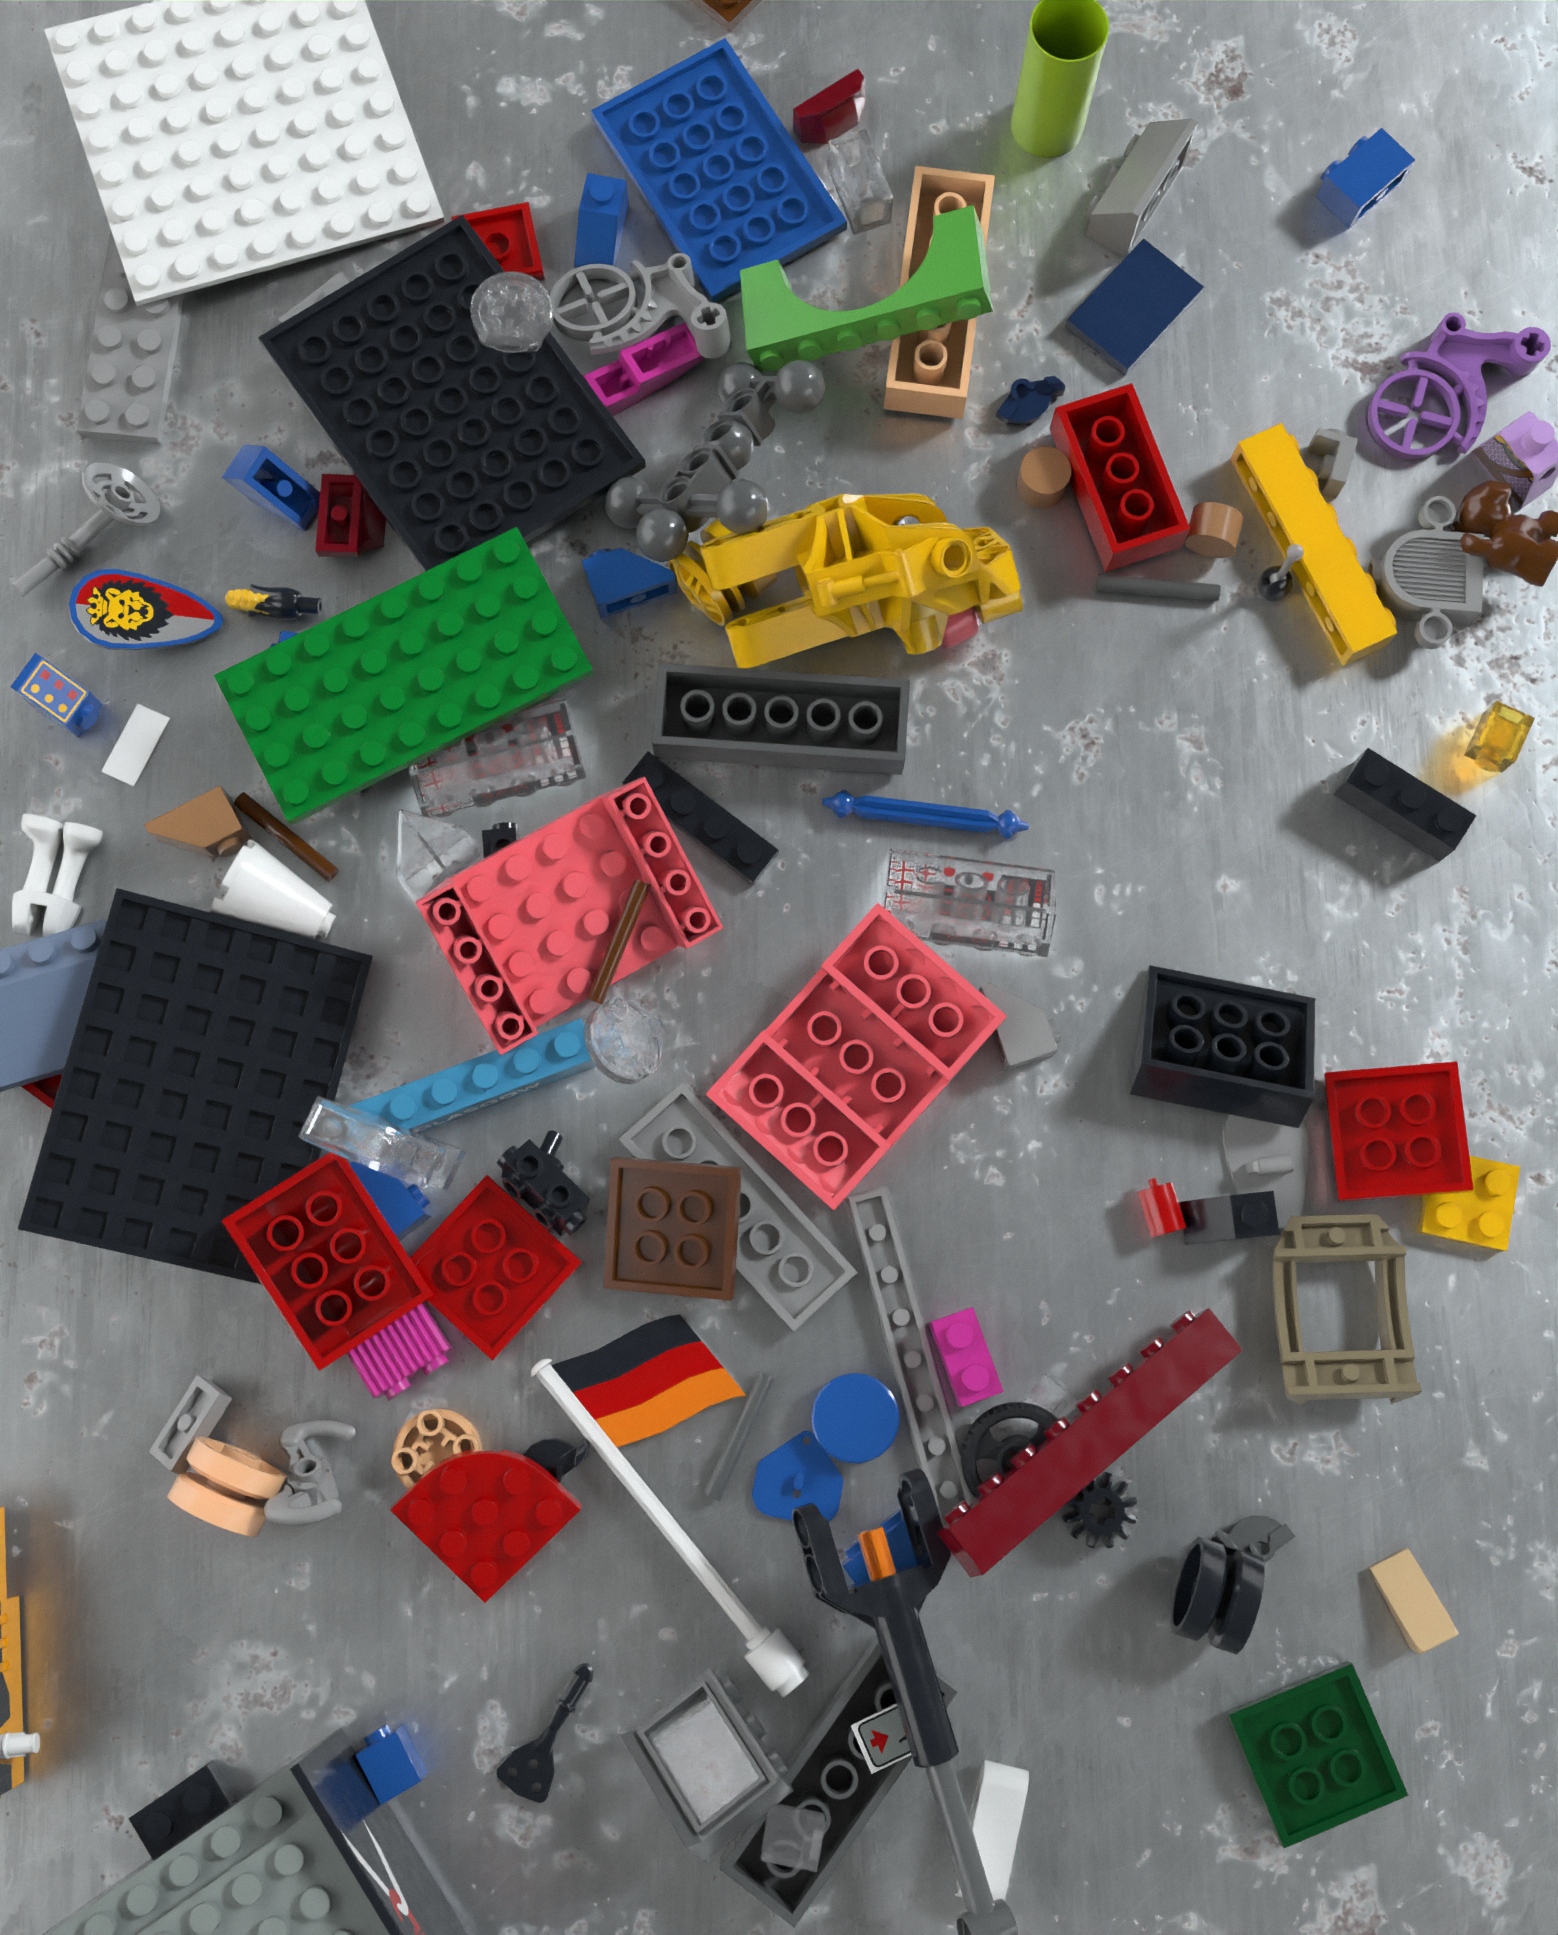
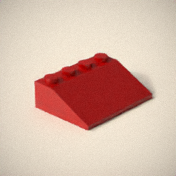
M339 1147L221 1220L223 1226L309 1359L319 1371L433 1296L428 1285Z

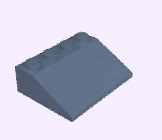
M105 919L0 949V1092L63 1073L107 923Z

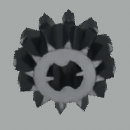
M1103 1472L1099 1485L1097 1478H1095L1087 1485V1488H1083L1077 1493L1076 1499L1072 1498L1065 1505L1074 1507V1511L1062 1515V1521L1065 1523L1078 1521L1070 1535L1078 1539L1087 1532L1086 1545L1090 1548H1095L1099 1536H1101L1102 1543L1106 1548L1114 1547L1112 1532H1115L1117 1536L1124 1540L1129 1537L1127 1530L1121 1526L1123 1520L1131 1524L1137 1522L1136 1516L1125 1513V1508L1133 1507L1137 1504L1136 1498L1132 1496L1120 1498L1127 1490L1128 1484L1121 1480L1111 1488L1113 1477L1108 1472ZM1102 1497L1105 1499L1102 1504L1109 1507V1512L1107 1516L1100 1515L1097 1522H1094L1092 1519L1096 1515L1089 1512L1091 1503L1099 1504Z

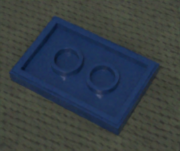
M1143 238L1067 319L1065 327L1124 375H1127L1202 294L1204 286Z

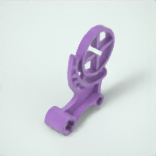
M1455 312L1448 313L1432 333L1431 345L1426 352L1410 351L1402 354L1401 364L1408 366V370L1398 372L1387 378L1373 395L1368 408V425L1374 440L1389 454L1406 460H1419L1430 457L1439 452L1449 441L1458 445L1456 450L1459 453L1466 454L1479 436L1486 417L1487 392L1481 374V365L1485 362H1491L1504 366L1514 376L1523 377L1529 375L1544 360L1551 349V341L1547 333L1537 327H1528L1519 333L1506 331L1497 333L1476 332L1465 328L1466 322L1462 315ZM1418 366L1431 369L1441 374L1446 379H1448L1454 385V387H1451L1443 378H1441L1437 374H1434L1426 370L1418 369ZM1417 381L1411 403V410L1417 411L1422 405L1427 384L1435 388L1445 399L1450 417L1423 411L1418 417V422L1448 430L1445 437L1433 446L1423 449H1410L1417 420L1411 418L1405 426L1401 445L1389 439L1379 424L1377 412L1405 418L1410 409L1408 406L1380 399L1386 389L1399 382ZM1458 395H1461L1466 409L1467 420L1464 436L1456 432L1460 420Z

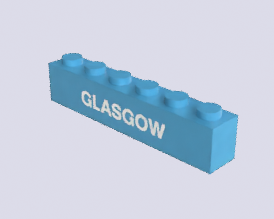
M580 1018L537 1034L502 1055H499L497 1050L336 1110V1114L349 1151L359 1156L372 1145L381 1149L597 1067L600 1064L586 1027Z

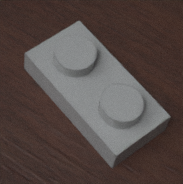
M197 1375L148 1452L171 1472L176 1474L186 1473L190 1467L186 1457L196 1437H208L232 1398L209 1379Z

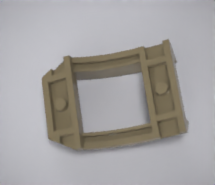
M1378 1214L1291 1216L1273 1251L1275 1317L1286 1397L1301 1406H1304L1307 1400L1390 1398V1402L1393 1404L1419 1395L1422 1392L1420 1383H1417L1413 1363L1415 1353L1411 1337L1405 1285L1406 1247L1405 1245H1399L1388 1233L1390 1228ZM1375 1261V1289L1381 1350L1304 1352L1297 1299L1296 1263Z

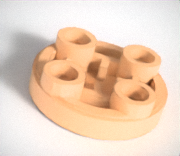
M448 1409L426 1410L408 1420L399 1431L393 1447L391 1464L402 1484L409 1489L424 1473L443 1459L463 1451L473 1449L474 1452L483 1451L481 1438L475 1426L460 1413Z

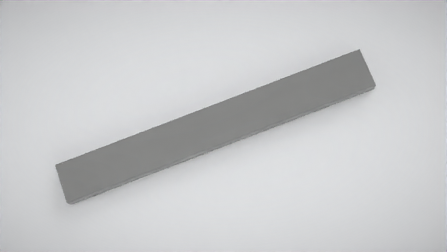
M886 1185L849 1195L845 1200L918 1466L929 1480L944 1527L947 1522L943 1516L963 1500L970 1505L974 1501V1496L963 1477L959 1442Z

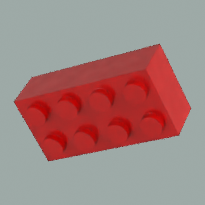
M1133 383L1056 407L1049 429L1057 449L1067 456L1071 464L1070 483L1105 572L1181 548L1190 531V526Z

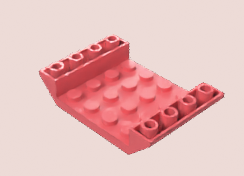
M645 777L595 797L449 877L415 901L499 1055L539 1034L536 1027L587 999L635 879L651 886L611 985L676 947L680 946L688 949L723 929L712 904Z

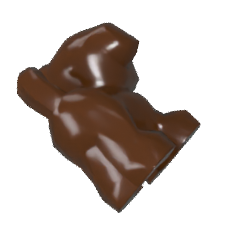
M1488 480L1471 489L1464 496L1456 512L1455 519L1449 525V529L1452 532L1465 533L1461 536L1460 540L1463 552L1472 556L1485 557L1491 569L1511 573L1522 578L1530 585L1543 587L1558 559V541L1551 539V536L1557 537L1558 513L1553 510H1547L1542 512L1538 519L1522 514L1514 515L1510 498L1512 487L1508 483ZM1469 533L1484 534V537L1490 539H1480Z

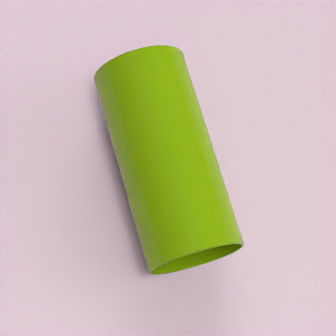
M1041 0L1032 12L1011 117V130L1016 142L1032 155L1043 158L1062 156L1074 149L1082 138L1109 33L1107 14L1096 0Z

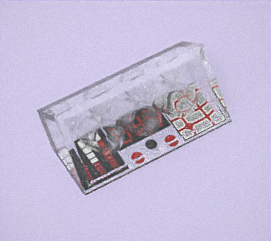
M566 698L527 707L409 766V776L423 819L447 817L457 810L473 806L487 807L494 804L497 800L513 796L526 797L540 789L552 786L566 787L574 784L577 780L586 778Z
M890 849L882 906L921 941L933 942L940 946L959 945L974 947L980 951L997 950L1012 952L1024 957H1048L1056 919L1055 870Z

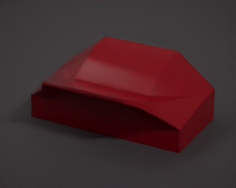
M854 70L793 108V132L801 143L828 144L859 124L865 105V77L860 70Z
M322 474L315 546L318 557H359L364 551L384 547L386 519L356 477L344 474Z

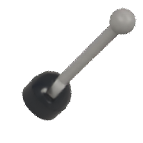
M1298 544L1289 546L1287 558L1283 565L1272 566L1262 573L1257 586L1263 598L1275 602L1284 599L1288 595L1293 585L1289 569L1294 561H1298L1303 557L1304 550L1302 546Z

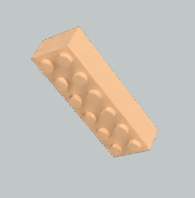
M915 166L899 289L915 274L928 252L933 236V216L973 205L983 229L986 250L994 175ZM977 317L962 319L940 325L931 330H921L893 339L883 409L963 419Z

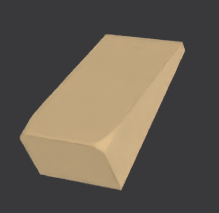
M1405 1548L1368 1567L1412 1651L1422 1654L1459 1634L1409 1548Z

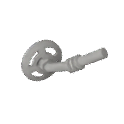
M94 462L88 465L82 473V485L89 498L100 509L70 538L63 537L61 539L62 544L55 543V550L49 548L47 550L48 555L12 583V586L24 597L57 569H66V562L72 564L74 562L73 557H81L80 551L114 519L132 526L143 527L153 524L160 514V505L149 486L138 476L118 465L107 462ZM96 477L109 478V480H101L97 484L92 481ZM127 487L134 491L143 503H136L133 493ZM102 489H109L107 493L102 491ZM138 515H143V516H145L144 518H141V519H135V518L138 517Z

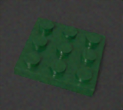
M1349 1661L1225 1712L1278 1842L1283 1848H1287L1409 1796L1353 1663Z

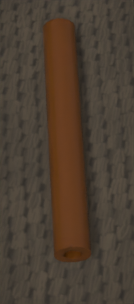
M243 792L235 799L234 805L326 881L330 882L336 877L339 869L248 794Z
M637 879L634 880L587 999L603 1004L651 885Z

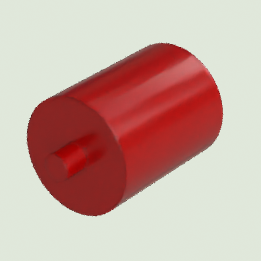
M1156 1178L1149 1179L1150 1188L1138 1191L1137 1194L1151 1238L1187 1228L1173 1183L1169 1182L1158 1185Z

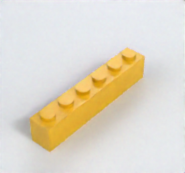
M1280 423L1238 442L1230 460L1284 559L1286 560L1289 546L1293 544L1302 546L1304 555L1300 560L1294 561L1290 570L1342 666L1386 647L1398 633L1395 618L1388 608L1383 607L1376 594L1377 588L1374 579L1369 573L1363 571L1358 562L1354 543L1350 538H1345L1342 533L1334 507L1330 503H1326L1320 493L1316 474L1304 464L1296 438L1292 434H1288L1283 424Z

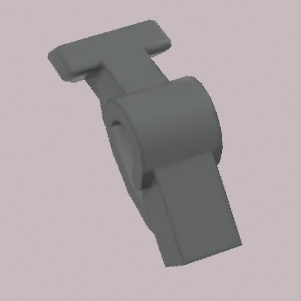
M1251 1515L1240 1520L1229 1531V1534L1221 1531L1215 1532L1211 1537V1541L1224 1545L1226 1556H1230L1238 1549L1262 1557L1264 1564H1266L1274 1556L1275 1552L1291 1541L1295 1535L1286 1523L1281 1525L1278 1521L1267 1516Z

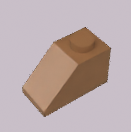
M221 786L144 824L147 832L161 843L213 858L231 856L241 850L244 846L243 843L252 839L231 797Z

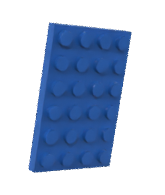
M726 38L591 110L593 122L678 253H683L690 257L694 278L712 303L741 289L740 270L778 260L782 266L847 230L846 218Z

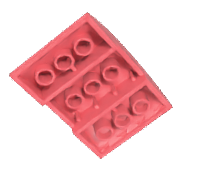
M877 903L821 965V969L770 1026L754 1039L709 1089L706 1095L831 1209L835 1210L1006 1019L1007 1015L883 906Z

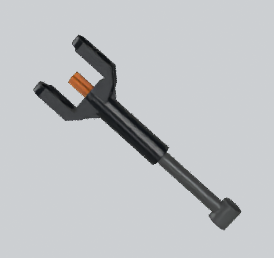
M919 1468L900 1474L897 1492L898 1502L917 1565H908L895 1570L883 1527L867 1530L857 1534L869 1579L849 1586L846 1584L828 1520L821 1515L814 1503L794 1508L792 1513L794 1529L814 1597L835 1610L849 1614L875 1629L913 1762L916 1767L926 1768L967 1909L966 1913L958 1915L956 1918L958 1935H1018L1016 1921L1007 1903L1003 1899L993 1901L953 1762L951 1761L959 1753L918 1615L926 1596L939 1584L951 1557V1551L936 1533L943 1525L927 1476Z

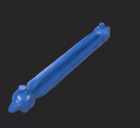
M841 790L832 797L822 798V805L832 809L839 818H844L853 812L862 818L982 833L997 830L1006 839L1011 838L1017 832L1029 829V823L1020 820L1011 810H1006L998 816L989 810L867 795L853 798L847 790Z

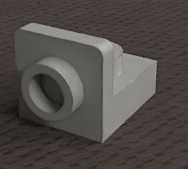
M1319 428L1308 448L1309 453L1324 457L1318 474V478L1324 479L1321 494L1334 499L1337 498L1347 482L1358 442L1357 438L1347 436L1345 432L1339 429Z

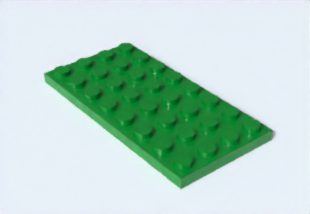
M515 527L215 674L214 677L287 822L293 825L594 675V671L520 531Z

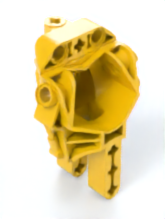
M840 494L810 504L806 509L766 521L755 532L744 535L730 533L710 540L700 546L714 590L731 588L793 567L798 585L804 595L803 597L737 618L725 626L732 652L739 668L755 667L846 636L853 638L883 627L892 628L904 642L906 653L913 655L922 654L934 650L942 644L949 615L963 612L975 606L981 623L985 624L1023 611V603L1019 591L1021 586L1011 546L990 527L960 529L955 524L948 523L944 512L937 507L936 503L928 496L922 494ZM904 517H914L920 524L906 525Z

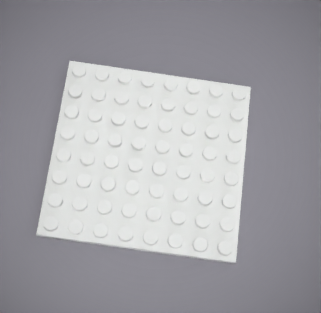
M158 0L44 29L137 306L445 222L364 0Z

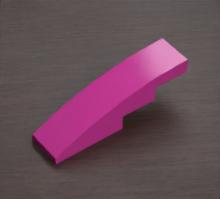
M686 322L621 350L617 361L585 374L583 377L611 415L615 416L671 383L706 357L698 353L695 339Z

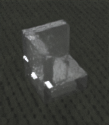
M776 1804L767 1814L761 1847V1861L817 1872L825 1828L824 1813Z

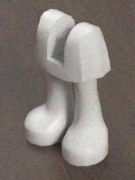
M24 814L21 821V829L33 840L34 852L23 890L13 894V933L32 936L37 929L42 906H47L43 923V935L48 936L71 929L81 910V906L72 902L75 887L88 854L99 846L103 831L78 823L65 822V825L49 818ZM63 840L64 852L52 894L46 893L56 855Z

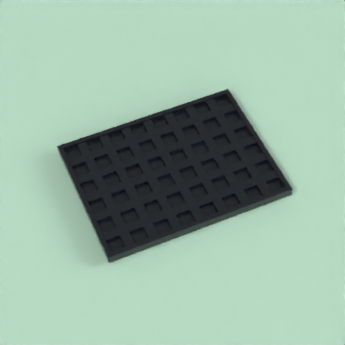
M116 888L18 1230L261 1284L221 1220L319 1159L373 956Z

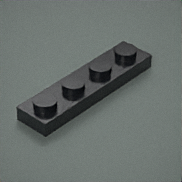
M647 751L622 782L625 785L645 777L667 820L753 886L779 854V850L649 751Z

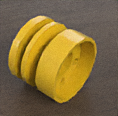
M716 518L700 532V537L704 544L733 532L727 530L720 523L719 519ZM693 541L687 543L684 553L676 559L668 561L669 568L674 572L676 581L686 597L696 608L720 626L726 625L733 619L732 611L739 613L745 608V602L740 591L754 599L777 581V573L731 588L714 590L702 557L700 545Z

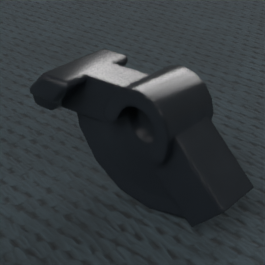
M558 1438L543 1439L532 1444L523 1456L541 1465L560 1483L566 1473L580 1465L588 1457L590 1442L585 1438L576 1446H573L569 1442Z

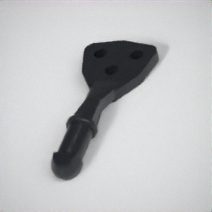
M588 1663L580 1664L574 1669V1674L560 1698L556 1699L557 1706L548 1726L536 1740L514 1750L497 1769V1777L516 1795L537 1803H543L548 1798L555 1773L553 1746L559 1729L571 1712H576L575 1707L589 1682L591 1683L593 1680V1667ZM535 1759L538 1762L536 1769L529 1767L530 1760ZM513 1767L516 1769L517 1775L515 1777L508 1775L509 1768ZM536 1782L541 1785L539 1792H535L532 1789V1785Z

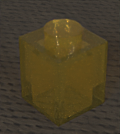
M1496 700L1483 712L1464 756L1475 760L1474 763L1481 769L1490 772H1504L1516 762L1535 718Z

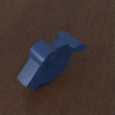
M1056 376L1044 377V380L1032 382L1023 378L1017 379L1011 386L1010 394L996 412V418L1006 425L1009 422L1013 424L1034 422L1046 413L1052 396L1059 397L1064 395L1065 384Z

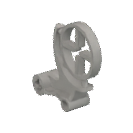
M683 253L672 255L665 264L647 268L638 260H634L630 263L631 272L628 274L615 266L607 264L580 266L563 275L550 292L549 309L556 328L569 338L579 341H590L592 355L615 352L635 345L650 336L667 318L674 315L681 316L685 320L695 339L697 351L701 356L715 359L727 354L731 349L732 341L726 310L720 304L708 302L703 294L696 291L691 259ZM606 279L619 284L598 292L599 302H597L588 281ZM636 280L645 289V297L641 308H637L638 300L633 284ZM579 284L586 299L582 298L558 308L566 292ZM629 297L624 309L616 317L608 321L601 306H606ZM588 302L592 303L593 313L599 325L579 326L567 321L588 313Z

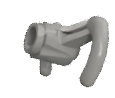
M314 1420L289 1426L282 1432L279 1444L286 1453L290 1466L284 1491L270 1498L265 1503L264 1511L268 1521L286 1526L307 1525L323 1521L341 1512L342 1503L337 1499L339 1492L330 1462L323 1457L313 1456L304 1440L310 1437L322 1436L349 1441L355 1436V1428L352 1425L333 1420Z

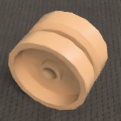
M196 1437L186 1459L190 1466L200 1474L191 1472L179 1474L167 1497L181 1509L206 1522L234 1533L257 1537L266 1521L264 1505L257 1499L269 1500L280 1492L287 1475L274 1465L244 1449L208 1437Z

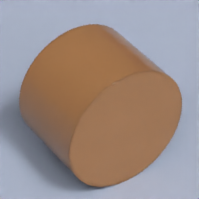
M1040 446L1030 450L1021 462L1016 486L1020 497L1027 504L1037 508H1047L1057 504L1063 498L1070 480L1071 464L1069 459L1062 451L1050 446Z
M1203 502L1195 505L1185 545L1191 551L1207 557L1226 558L1232 556L1235 553L1243 515L1237 509L1222 503Z

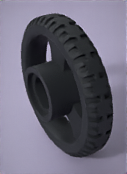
M1026 1402L1000 1404L980 1415L968 1430L961 1451L962 1473L972 1495L976 1499L981 1495L977 1487L983 1483L977 1470V1460L984 1458L995 1460L998 1472L1003 1477L1011 1470L1006 1464L1008 1454L1013 1450H1022L1029 1444H1032L1036 1449L1047 1439L1043 1432L1057 1421L1058 1418L1048 1410ZM1011 1418H1025L1038 1423L1037 1432L1032 1438L1023 1435H1012L1005 1438L1002 1442L993 1437L990 1428L1001 1421Z

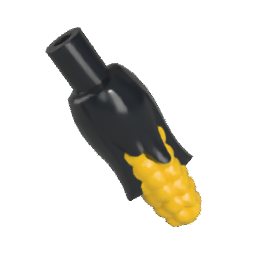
M251 584L250 589L229 590L225 596V602L230 608L239 611L244 610L248 613V617L263 616L279 620H294L301 617L302 613L321 615L323 610L321 598L303 597L301 592L288 587H261Z

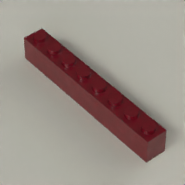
M1210 1308L1195 1315L1191 1310H1188L1170 1324L1174 1331L1164 1340L1157 1336L1139 1350L1143 1358L1134 1366L1127 1362L1115 1370L1107 1378L1111 1385L1101 1394L1097 1389L1088 1393L1075 1405L1079 1409L1075 1416L1069 1421L1063 1416L1043 1432L1047 1439L1036 1449L1032 1444L1023 1448L1011 1458L1010 1461L1014 1467L1003 1477L999 1472L994 1473L977 1487L981 1495L970 1505L963 1500L943 1516L947 1524L936 1533L970 1578L984 1575L1243 1351Z

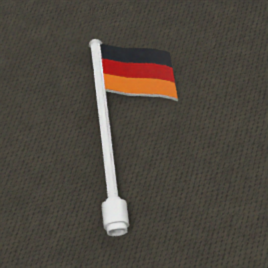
M680 1314L666 1316L645 1323L595 1351L550 1365L553 1362L551 1359L538 1361L531 1370V1377H538L747 1638L748 1641L745 1644L750 1649L744 1656L747 1662L771 1692L776 1690L782 1698L785 1697L810 1674L804 1667L805 1659L779 1627L772 1632L766 1626L760 1627L618 1450V1447L663 1433L711 1405L747 1395Z

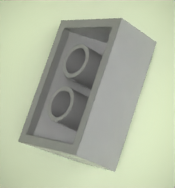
M1189 118L1149 122L1141 136L1133 135L1123 155L1126 157L1125 162L1121 167L1116 164L1114 165L1105 181L1104 187L1107 190L1102 198L1096 195L1085 213V218L1089 219L1085 233L1086 237L1124 258L1129 254L1183 168L1198 121Z

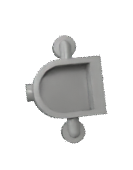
M1435 496L1428 499L1420 509L1418 519L1420 525L1425 530H1414L1401 535L1392 543L1380 560L1372 559L1370 561L1367 571L1374 579L1377 588L1376 594L1383 607L1388 608L1393 616L1399 619L1419 622L1415 627V638L1422 647L1427 649L1441 647L1450 638L1452 625L1470 626L1482 613L1483 557L1472 556L1463 552L1460 540L1461 536L1465 533L1445 531L1455 519L1456 509L1452 501L1443 496ZM1469 533L1480 539H1484V534Z

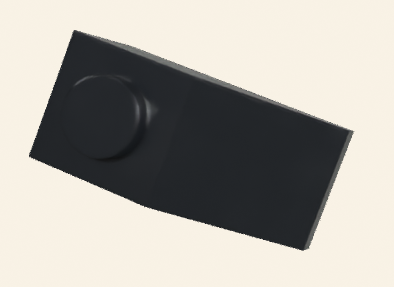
M1274 1191L1179 1202L1187 1227L1183 1229L1185 1245L1280 1235Z

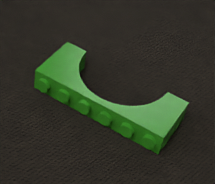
M971 205L933 216L934 227L931 244L918 270L892 295L864 308L849 311H829L803 302L792 293L791 284L778 260L740 270L746 351L754 365L762 372L776 371L792 361H814L822 356L841 351L855 350L860 346L883 340H893L909 333L931 330L940 325L962 319H973L978 315L993 312L983 229L974 206Z

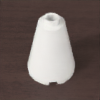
M250 839L247 842V846L244 845L239 851L221 884L224 886L222 892L225 893L223 898L215 897L210 913L312 940H315L318 935L326 938L336 919V915L330 913L333 904L262 846Z

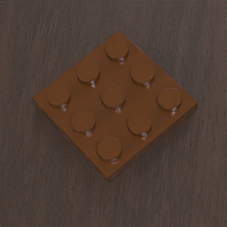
M616 1156L611 1158L603 1288L732 1300L735 1293L742 1167Z

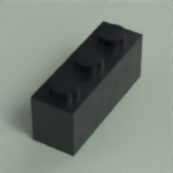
M1367 748L1354 761L1333 794L1439 862L1457 848L1477 816L1370 748Z

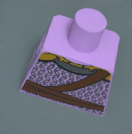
M1530 411L1471 452L1495 481L1511 485L1512 493L1510 498L1519 510L1548 491L1558 476V442L1554 438V428L1550 423L1540 421Z

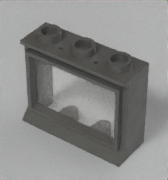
M710 1667L706 1670L707 1674L636 1730L620 1734L683 1844L704 1862L794 1791L785 1777L790 1772L787 1763L774 1747L768 1751L761 1740L767 1734L762 1724L751 1711L745 1714L738 1704L744 1697L736 1684L728 1675L721 1679Z

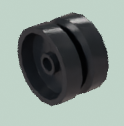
M1198 1536L1192 1542L1185 1556L1175 1587L1170 1618L1171 1632L1194 1641H1198L1208 1633L1211 1646L1237 1655L1244 1648L1250 1637L1260 1607L1265 1578L1263 1558L1238 1549L1227 1558L1224 1545Z

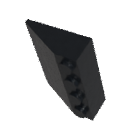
M1149 965L1132 1060L1129 1094L1299 1128L1314 1099L1316 998Z

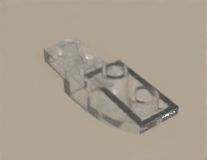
M320 1096L317 1097L298 1136L315 1146L387 1175L425 1188L430 1185L446 1191L449 1190L466 1154L458 1146L396 1126L382 1117Z

